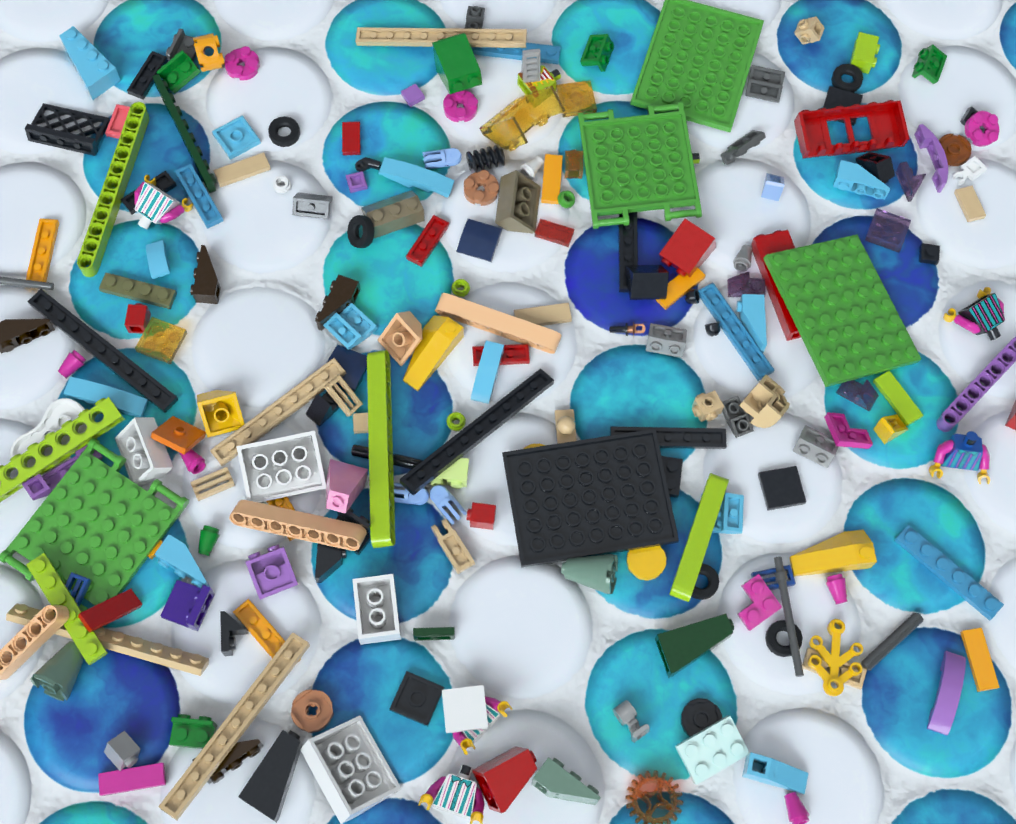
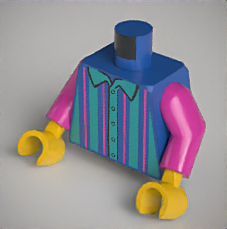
M969 431L966 435L953 434L949 440L937 447L933 460L935 464L929 467V473L933 477L934 472L937 471L936 475L940 479L943 476L940 465L973 471L981 469L977 474L979 484H981L980 480L983 477H986V482L989 484L990 477L987 469H989L990 454L987 447L982 444V438L978 437L975 432Z

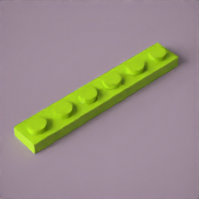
M43 553L27 563L28 569L50 604L63 605L68 608L69 619L64 624V627L87 664L92 665L107 655L108 652L95 631L89 633L78 618L79 613L82 611L47 555Z

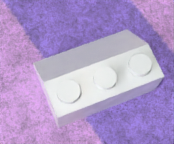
M135 417L115 437L120 454L126 458L125 467L129 478L139 486L153 482L155 479L163 478L173 468L165 445L151 438V433L158 428L154 417Z

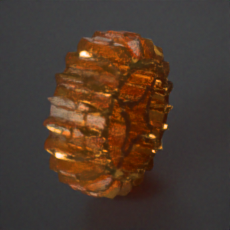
M655 770L653 777H651L649 771H646L645 778L639 774L637 776L639 782L634 779L631 781L635 788H627V791L632 795H626L625 800L632 801V803L626 805V808L634 809L629 813V816L633 817L635 814L638 816L635 820L636 824L641 819L644 821L643 824H663V822L671 824L670 819L673 821L678 819L674 813L680 814L682 812L676 805H683L682 800H677L683 794L682 792H675L679 785L675 784L672 786L670 784L673 781L672 777L666 781V773L663 772L659 778L658 771ZM645 784H657L653 792L639 790ZM663 787L670 795L671 804L662 797ZM657 793L656 797H658L659 803H656L651 808L652 804L650 802L652 800L649 801V798H652ZM637 797L646 803V814L641 811ZM657 808L669 810L663 817H652Z

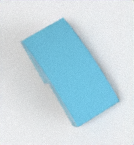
M161 240L146 245L147 260L152 279L170 274V262L167 258L164 241Z

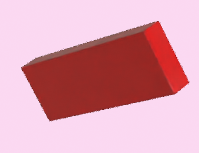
M433 215L406 255V259L422 267L448 229L449 222Z
M529 344L504 345V353L500 365L530 364ZM472 346L473 366H479L484 346Z
M129 589L79 613L78 618L90 633L141 608L142 603L133 590Z

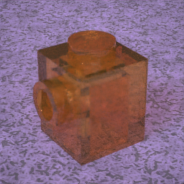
M565 151L564 179H582L583 151Z

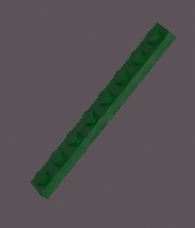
M159 74L152 76L155 86L209 193L215 192L214 184L217 183L213 173L209 174V165L206 159L202 160L201 156L203 154L200 147L194 144L196 140L193 133H188L187 129H189L187 121L181 119L180 116H183L179 106L175 107L174 103L176 101L172 92L168 93L167 91L169 87L166 80H162Z

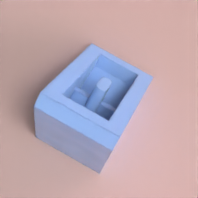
M766 173L761 197L779 201L785 185L784 177Z

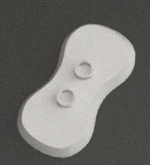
M61 398L51 403L41 422L33 430L21 435L14 441L10 450L11 458L26 452L27 448L33 443H40L48 433L61 429L62 424L78 418V414L85 410L84 407L69 398ZM81 425L78 428V433H84L87 425ZM64 436L61 444H67L70 441V437ZM46 448L44 451L45 456H49L53 452V448ZM31 458L27 462L28 467L35 465V458Z

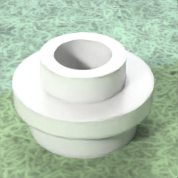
M278 176L273 182V188L278 193H286L291 188V182L285 176Z

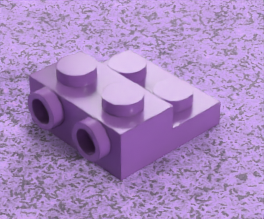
M279 544L267 548L268 552L260 555V552L253 553L248 556L249 560L245 561L260 600L298 585L284 546L279 547Z

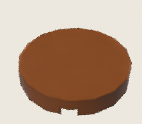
M947 134L939 139L949 166H960L969 160L972 148L966 138L961 135Z

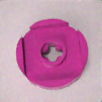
M244 46L225 55L226 72L231 78H240V80L244 81L253 78L258 73L257 70L260 68L259 58L249 47ZM241 62H245V66L238 64Z
M463 90L447 94L444 98V113L453 122L463 120L468 122L477 114L478 100L469 91ZM458 104H463V105H464V108H462V107L457 108V105H458Z
M979 111L967 119L965 134L967 138L973 141L972 144L978 147H985L998 140L999 124L998 117L995 114ZM980 126H983V127H984V130H985L984 133H983V131L980 129Z

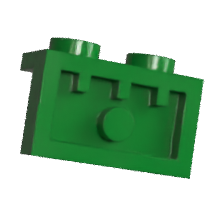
M609 35L589 36L580 60L582 66H598L601 72H605L609 64L610 55L614 50V43Z
M932 44L919 52V58L914 65L912 77L916 78L922 75L932 84H935L939 81L947 55Z
M182 50L168 63L163 65L157 71V74L163 80H166L168 87L175 94L201 71L192 58Z
M178 714V717L171 718L173 726L169 745L203 749L215 734L217 724L211 721L212 718L199 716V719H191L190 715Z

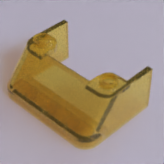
M553 86L517 98L479 129L483 136L504 150L509 149V151H513L519 146L528 143L524 135L528 130L536 125H539V127L548 123L547 119L563 113L565 109Z

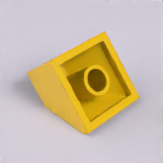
M213 390L197 395V404L207 437L235 431L245 425L236 392Z

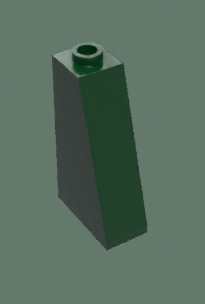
M727 614L657 634L655 641L668 678L673 677L731 637L734 624L731 619H728Z

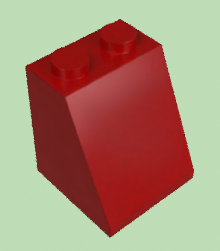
M684 219L659 253L662 259L661 262L667 267L673 266L676 268V272L682 277L686 275L691 277L715 250L716 240L689 220Z
M515 746L472 770L490 810L501 814L506 812L537 770L535 762L537 760L531 750Z

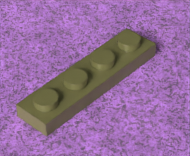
M105 273L99 286L100 292L171 309L177 295L176 290L110 273Z

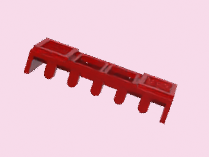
M888 100L884 103L871 102L866 105L854 104L849 107L837 106L832 109L803 110L797 114L794 120L802 158L835 156L904 147L910 139L901 101ZM867 117L872 139L862 142L855 141L850 119ZM844 120L849 143L832 145L826 121Z

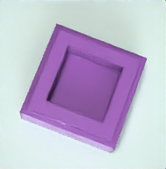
M416 84L401 91L402 97L410 107L425 100L424 94Z
M363 171L346 175L350 193L368 189Z

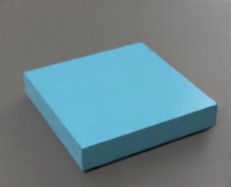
M243 115L212 131L213 136L230 160L261 144L260 139Z

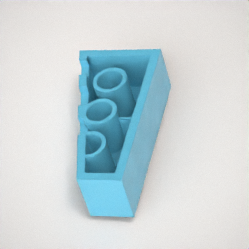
M74 26L59 35L65 50L93 100L121 81L116 68Z

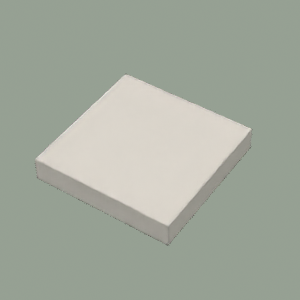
M484 685L442 690L446 733L488 729Z

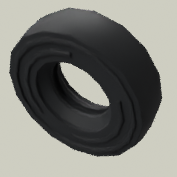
M842 64L833 72L832 85L854 93L862 85L863 74L854 65ZM844 74L850 75L854 81L846 83L842 81L841 76Z
M278 117L269 125V138L277 146L289 147L299 140L300 127L296 120L291 117ZM282 127H288L291 130V133L284 137L278 135L277 132Z
M357 215L349 222L347 234L350 244L354 247L366 248L373 241L374 224L368 216ZM360 225H362L363 227V235L361 239L359 237Z
M702 563L698 575L706 576L709 584L704 589L694 587L691 597L699 600L712 597L719 587V577L715 569Z
M785 620L776 621L766 631V645L777 656H792L790 644L782 646L776 639L778 632H787ZM794 624L800 649L803 637L801 630Z

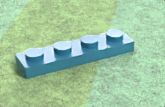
M192 164L176 170V176L206 228L208 229L223 222L220 212Z

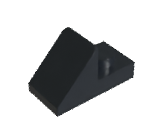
M328 392L322 397L317 394L308 408L306 416L320 427L340 407Z
M220 611L221 652L224 656H233V649H236V638L232 636L248 634V632L228 613Z

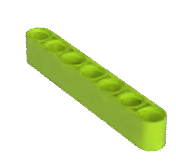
M713 473L709 474L669 593L670 596L686 602L690 601L729 479Z

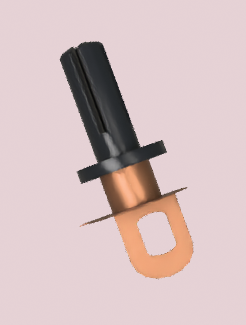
M633 322V326H628V323L625 326H610L609 331L610 333H626V336H628V333H633L634 337V333H644L646 328L644 324H634ZM636 326H642V330L637 331Z

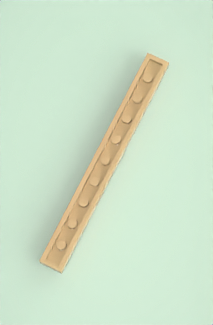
M357 27L355 42L357 46L433 47L432 42L465 33L471 47L526 48L527 29Z
M17 603L7 612L6 620L26 625L41 610ZM64 625L54 633L72 639ZM104 627L94 630L105 649L198 676H201L209 665V658L199 654H192L178 648H171L161 643L150 642L140 637L129 636L122 632L105 629Z
M292 632L158 806L162 811L178 821L310 647L309 642Z

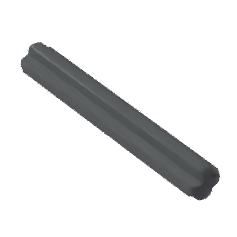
M913 613L861 662V665L869 671L872 670L923 622V617L919 613Z

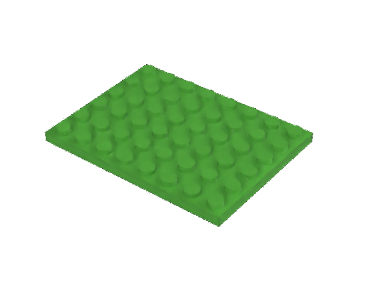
M665 0L630 105L647 109V105L659 106L677 104V102L683 101L687 121L731 132L764 20L689 0Z
M857 234L767 254L763 258L825 387L911 365L921 360L908 331Z

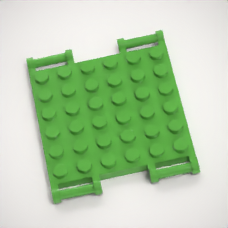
M679 101L677 104L647 105L648 115L614 118L613 109H608L606 112L578 113L593 229L620 224L628 226V213L664 209L665 221L692 216L696 218L702 217L683 101ZM694 206L695 208L670 212V208ZM622 214L623 216L598 220V216Z
M92 438L83 453L7 549L0 554V561L8 563L24 574L27 580L32 582L35 578L28 567L12 557V555L18 552L29 561H32L45 553L64 584H66L71 572L92 580L84 598L97 605L123 592L148 559L152 550L163 539L187 507L189 499L180 497L162 485V482L158 479H155L149 490L146 491L119 473L126 462L125 457L122 455L118 456L101 445L99 440ZM94 451H98L113 461V466L110 467L93 456ZM160 492L177 504L176 508L173 509L155 497V494ZM75 578V581H74V583H73V585H72V587H71L72 590H73V588H74V586H75V584H76V582H77V580H78V579H76V578ZM82 604L79 607L82 612L88 609Z

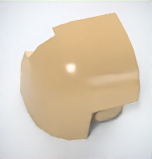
M765 375L739 406L753 417L750 422L751 424L760 428H768L779 421L789 408L790 403L787 402L784 396L785 391L781 386Z

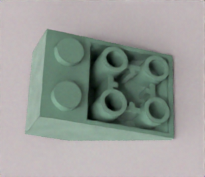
M548 757L532 780L531 784L550 798L596 805L601 798L596 788L591 785H584L580 782L582 778L573 771L567 772L563 769L564 764L556 758L552 760Z

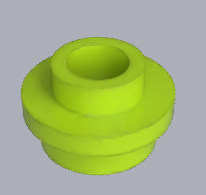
M464 279L456 280L451 287L452 293L457 297L466 296L470 291L469 283Z
M453 412L447 417V426L453 431H459L464 428L466 419L463 414ZM458 420L460 423L453 424V421Z

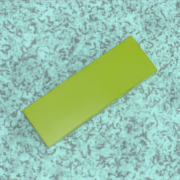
M890 370L873 380V383L906 426L924 416Z

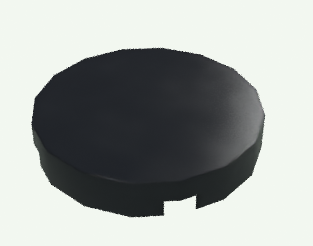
M703 698L690 701L681 713V725L689 737L722 719L719 707L710 702V700Z

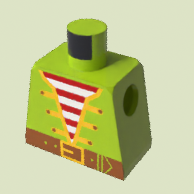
M540 65V81L524 83L522 73L520 72L518 73L517 84L532 104L537 107L555 93L556 81L561 78V75L557 69L549 72L545 66Z

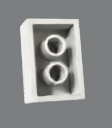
M388 574L352 579L360 645L400 640L401 634L394 575Z

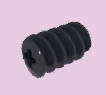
M494 145L493 149L489 146L486 151L484 148H481L480 152L473 150V155L470 151L466 152L470 171L473 168L477 173L478 167L481 170H485V165L490 170L492 164L498 168V162L505 166V156L501 145L500 148L498 145Z

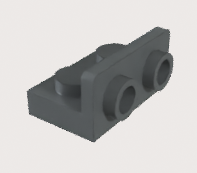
M181 28L174 35L173 42L166 51L168 61L182 50L193 61L197 56L194 43L197 42L193 41V37L185 35L184 30Z

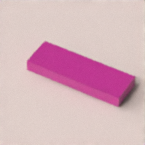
M164 763L98 774L100 796L166 785Z

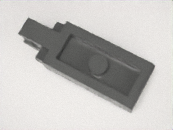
M752 130L727 147L728 150L721 154L723 163L727 165L733 163L736 157L746 154L747 150L751 147L759 145L760 141L766 138L765 133Z

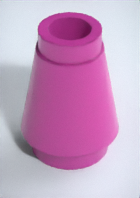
M75 350L72 353L69 352L58 372L67 378L81 368L86 359Z
M189 450L185 455L179 452L189 472L198 474L204 470L206 466L205 459L194 450Z
M842 574L826 577V585L835 604L848 602L846 581Z
M796 792L785 795L789 822H792V824H806L809 822L808 816L810 814Z

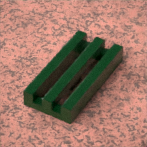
M454 627L413 628V637L415 641L454 640L455 631Z

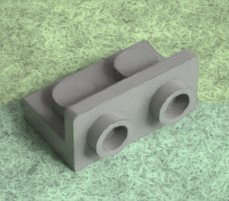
M650 323L646 351L683 357L687 330Z
M805 425L793 452L828 468L839 446H836L833 438Z

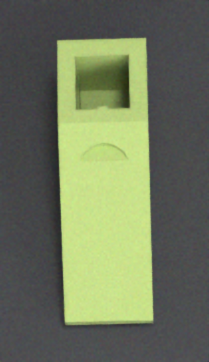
M460 458L429 484L432 486L449 485L455 489L467 487L469 459Z

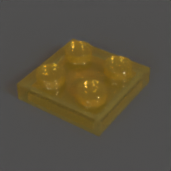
M590 80L556 85L562 117L578 116V113L581 112L583 114L597 113Z
M152 317L135 350L141 354L171 364L187 331Z

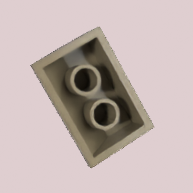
M517 170L501 176L495 223L507 231L535 233L541 186Z
M412 190L361 208L363 215L368 216L374 224V239L425 221L422 204Z

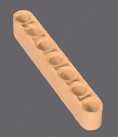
M447 293L441 294L435 312L441 316L449 317L455 321L521 344H529L530 347L551 354L556 352L562 337L560 333L552 329Z
M240 500L229 517L231 522L237 526L356 551L360 548L367 534L366 529L356 523L248 500Z

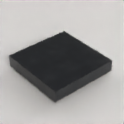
M829 86L823 108L832 109L837 106L861 105L863 95ZM857 118L850 119L852 126L855 125ZM835 120L844 123V120Z
M796 466L758 473L767 511L806 504V498Z
M406 671L389 710L428 727L442 696V690L445 688Z

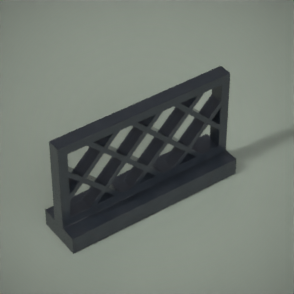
M43 103L32 123L27 124L24 129L28 141L96 156L98 152L97 146L108 127L110 118ZM46 110L54 112L53 114L44 116ZM63 115H70L69 118L63 120L60 118ZM55 118L58 119V122L52 124L48 123L49 120ZM81 118L87 119V121L79 124L76 120ZM44 122H45L46 125H47V126H44V127L37 126L38 124H41V123H44ZM70 122L75 123L74 126L68 128L65 127V124H68ZM97 122L103 123L101 126L94 127L93 125ZM89 125L92 127V129L84 132L81 129ZM59 126L63 127V130H54V128ZM75 130L80 131L79 134H72L70 132H73ZM94 133L96 134L95 139L86 137Z

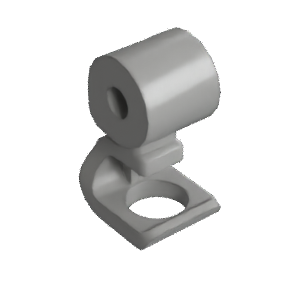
M628 700L612 709L621 725L628 726L633 743L650 732L648 724L639 726V721L635 718L637 712Z

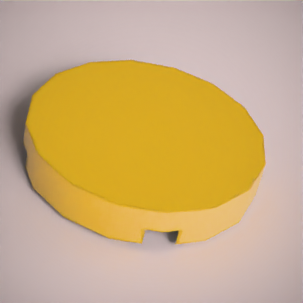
M660 546L629 550L626 564L628 570L636 578L649 581L656 579L664 571L666 555Z

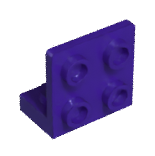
M177 580L160 616L165 620L198 631L215 593L208 586L203 585L202 588Z

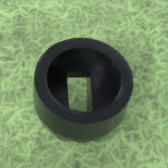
M692 289L685 293L687 297L685 301L687 303H699L700 297L697 289Z
M720 323L706 324V333L711 337L717 336L720 332Z

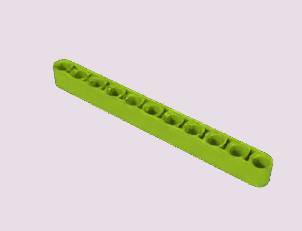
M135 102L130 106L77 259L78 267L85 277H93L99 271L121 205L120 199L124 197L150 117L145 104L142 102Z
M387 350L367 353L370 535L373 548L394 546L396 541L390 355Z

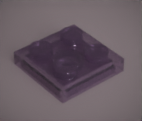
M877 208L865 241L899 253L911 220Z

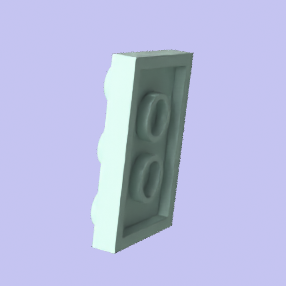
M729 715L675 745L689 775L696 785L750 753Z

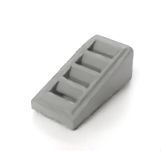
M540 49L522 51L521 73L524 83L540 81Z

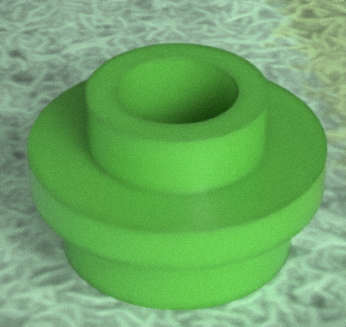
M562 191L558 195V203L562 207L571 208L574 205L575 196L571 191Z

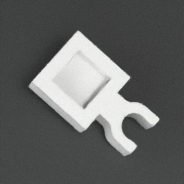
M974 156L961 165V171L956 172L952 179L955 180L957 177H961L962 180L958 183L961 186L967 178L973 181L986 172L987 168Z

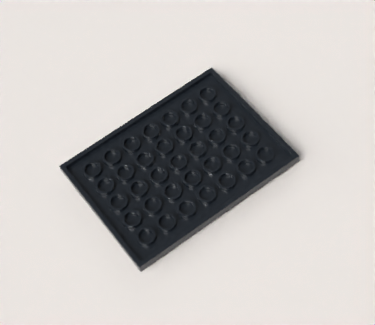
M656 429L502 452L521 568L566 561L569 558L604 555L679 542Z

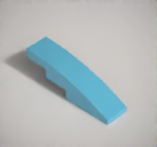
M384 157L378 174L408 188L414 186L427 193L434 191L446 198L450 195L455 181L426 168Z
M75 377L69 378L63 393L66 397L84 400L86 404L95 405L98 400L109 397L121 414L143 417L149 401L146 398L123 390Z

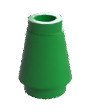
M204 525L203 530H200L199 554L210 556L220 536L218 534L219 529Z

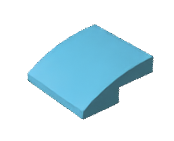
M353 303L340 314L336 312L323 325L348 350L363 342L378 329Z
M725 492L712 533H742L744 495Z

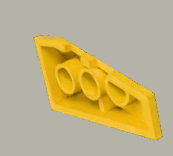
M434 315L422 329V340L413 352L403 382L419 391L464 337V327L449 317Z
M864 530L842 532L789 557L793 576L870 569L877 562L873 542Z

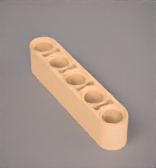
M45 606L0 650V680L8 679L67 622L69 610L66 606Z

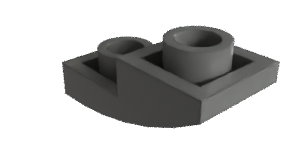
M468 6L464 29H482L485 8Z
M738 396L722 402L724 405L723 415L735 438L754 431L748 414H745L743 408L739 406L741 402Z

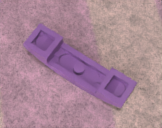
M920 124L914 135L919 148H927L936 170L932 180L937 193H940L948 179L946 154L937 137L925 125Z
M87 445L76 451L75 457L45 475L41 476L38 474L23 483V487L32 500L48 496L83 453ZM96 450L92 454L99 460L103 458L102 455Z
M948 651L944 652L940 669L942 671L934 708L930 712L927 729L946 736L949 734L962 692L966 657Z

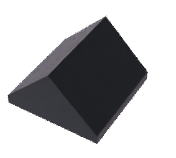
M662 265L625 266L630 300L666 299L669 272Z

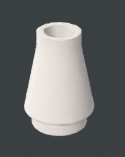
M536 156L520 166L519 172L529 179H533L539 168L543 165L542 158Z

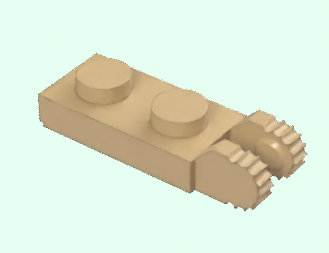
M444 519L442 520V525L448 532L447 534L442 536L436 525L431 526V529L453 568L459 574L475 565V562L455 529L453 530L448 521Z

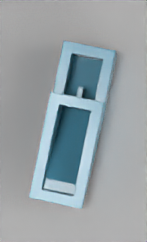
M486 340L471 400L489 404L504 353L503 344Z

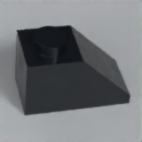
M868 152L856 158V162L883 183H887L889 179L895 177L890 156Z
M318 543L315 580L317 583H322L343 564V558L347 557L346 549Z

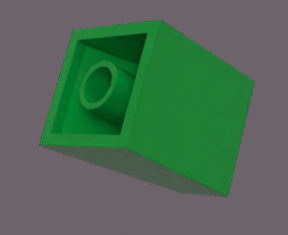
M465 33L432 42L436 71L449 94L482 85L481 70Z

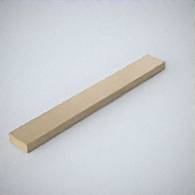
M335 358L331 359L210 450L223 467L238 456L236 446L258 441L315 398L317 394L325 390L324 386L329 384L335 376L340 374L343 377L346 371Z

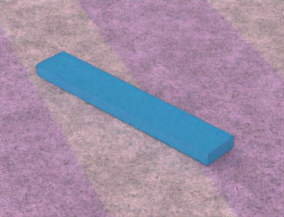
M711 283L698 290L700 299L716 322L720 323L721 329L757 381L765 375L772 374L774 368L715 284Z

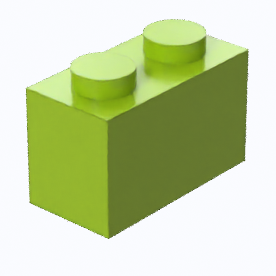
M859 32L854 44L850 64L858 67L861 72L869 74L871 67L874 68L877 62L875 54H878L880 44H878L879 37Z

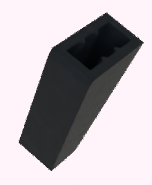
M282 730L238 796L241 800L276 823L279 820L301 752L300 749L303 745L299 740L300 736L291 730L288 733Z

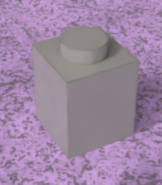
M123 731L107 742L104 753L121 771L125 767H132L138 761L141 749Z

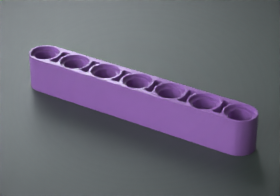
M1016 337L1004 347L941 414L936 423L939 430L943 432L952 430L1016 362Z

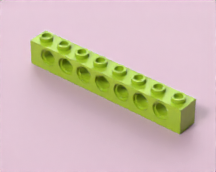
M109 397L98 400L95 403L96 406L90 410H83L75 420L62 424L61 429L48 433L40 443H33L27 448L26 452L13 456L10 459L11 462L5 466L0 465V502L23 488L22 484L38 474L43 475L76 451L88 445L92 438L97 439L124 421L125 418ZM96 415H104L102 421L95 422ZM81 425H87L84 433H78V428ZM64 436H69L70 441L67 444L62 445V438ZM52 447L53 452L49 456H45V449ZM31 458H35V465L28 467L27 462ZM17 469L18 476L11 479L10 473Z

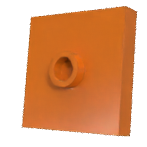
M172 416L151 433V438L185 455L205 438L206 432Z

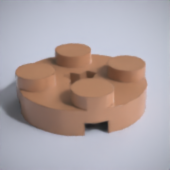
M481 170L480 172H475L464 180V196L470 203L486 206L496 200L499 193V183L488 171ZM479 186H483L485 191L477 189Z
M305 690L299 693L292 703L291 717L293 722L299 729L308 733L323 730L330 723L334 715L333 704L328 695L323 691ZM309 706L313 708L318 707L316 715H307Z

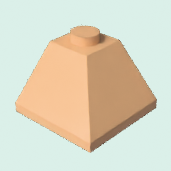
M410 311L396 313L377 340L400 366H403L422 340V324Z

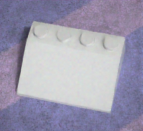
M315 431L236 446L248 501L259 503L326 489Z
M361 716L308 739L300 749L340 824L359 816L402 789Z

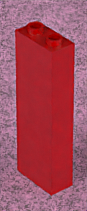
M777 230L772 234L757 235L753 238L751 244L752 252L786 341L801 338L763 259L767 254L795 248L789 231Z

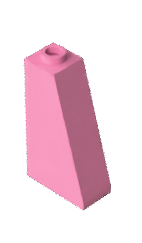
M330 459L326 478V508L346 513L365 487L368 469Z

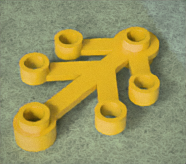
M833 619L827 626V631L832 636L831 654L822 645L823 640L820 636L815 635L809 640L810 647L815 649L830 667V673L822 667V660L818 655H812L808 659V665L822 678L825 693L833 697L843 692V684L853 676H858L862 672L861 664L853 662L848 670L838 677L839 668L854 656H859L863 652V646L860 643H853L849 650L840 656L841 634L845 631V624L839 619ZM834 624H838L840 629H836ZM816 639L819 645H815L813 640ZM853 647H857L859 652H855ZM812 659H816L818 665H814ZM852 666L857 667L858 672L853 671ZM831 682H834L837 688H832Z

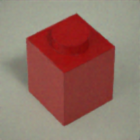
M136 303L135 305L128 304L124 325L129 333L148 334L151 313L147 305Z
M472 502V509L468 508L466 519L470 520V527L493 530L496 505Z

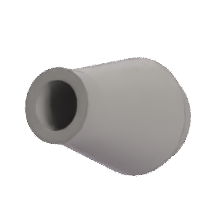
M743 245L733 260L734 268L737 271L746 272L751 267L752 247L750 245Z

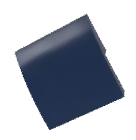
M467 219L456 252L492 263L503 229Z
M337 344L327 362L333 358L337 360L346 371L342 378L352 391L355 392L367 370V356Z

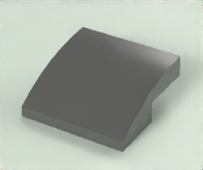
M752 65L745 96L779 103L785 72Z

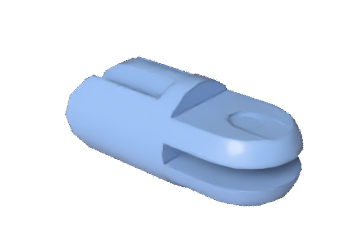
M456 148L422 152L426 169L455 166L462 159L461 152Z
M394 482V487L404 488L400 483ZM425 487L415 495H412L407 489H394V495L404 496V498L394 497V502L423 505L429 498V492Z
M435 485L431 488V500L451 525H454L455 522L444 509L448 508L457 520L461 519L451 506L453 502L463 515L467 514L445 486Z

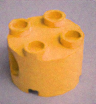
M211 33L193 37V41L197 42L194 43L199 64L204 66L200 67L201 72L222 68L225 62L223 54L218 53L217 48L220 47L218 36H214ZM211 48L214 50L212 56H206L205 50Z

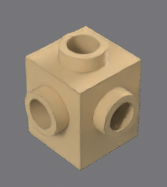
M815 16L800 20L794 34L804 45L820 41L825 28Z
M714 390L707 394L701 393L697 395L692 405V412L695 417L699 418L700 422L705 420L712 421L722 413L724 405Z

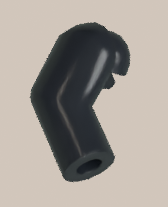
M365 157L356 162L355 168L359 172L370 168L379 170L382 162Z

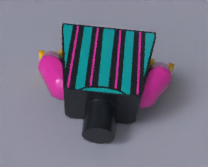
M985 287L983 291L980 289L977 294L979 299L959 311V315H956V310L953 308L948 310V314L944 313L943 319L946 322L954 320V323L975 335L987 333L990 340H995L1001 336L997 326L1005 321L1004 303L997 298L995 293H991L989 287Z

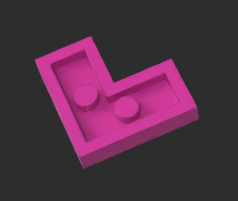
M827 412L824 418L836 446L870 449L873 443L866 429L850 428L844 414Z
M756 574L741 585L752 603L737 613L748 631H751L780 610L782 606L759 574Z

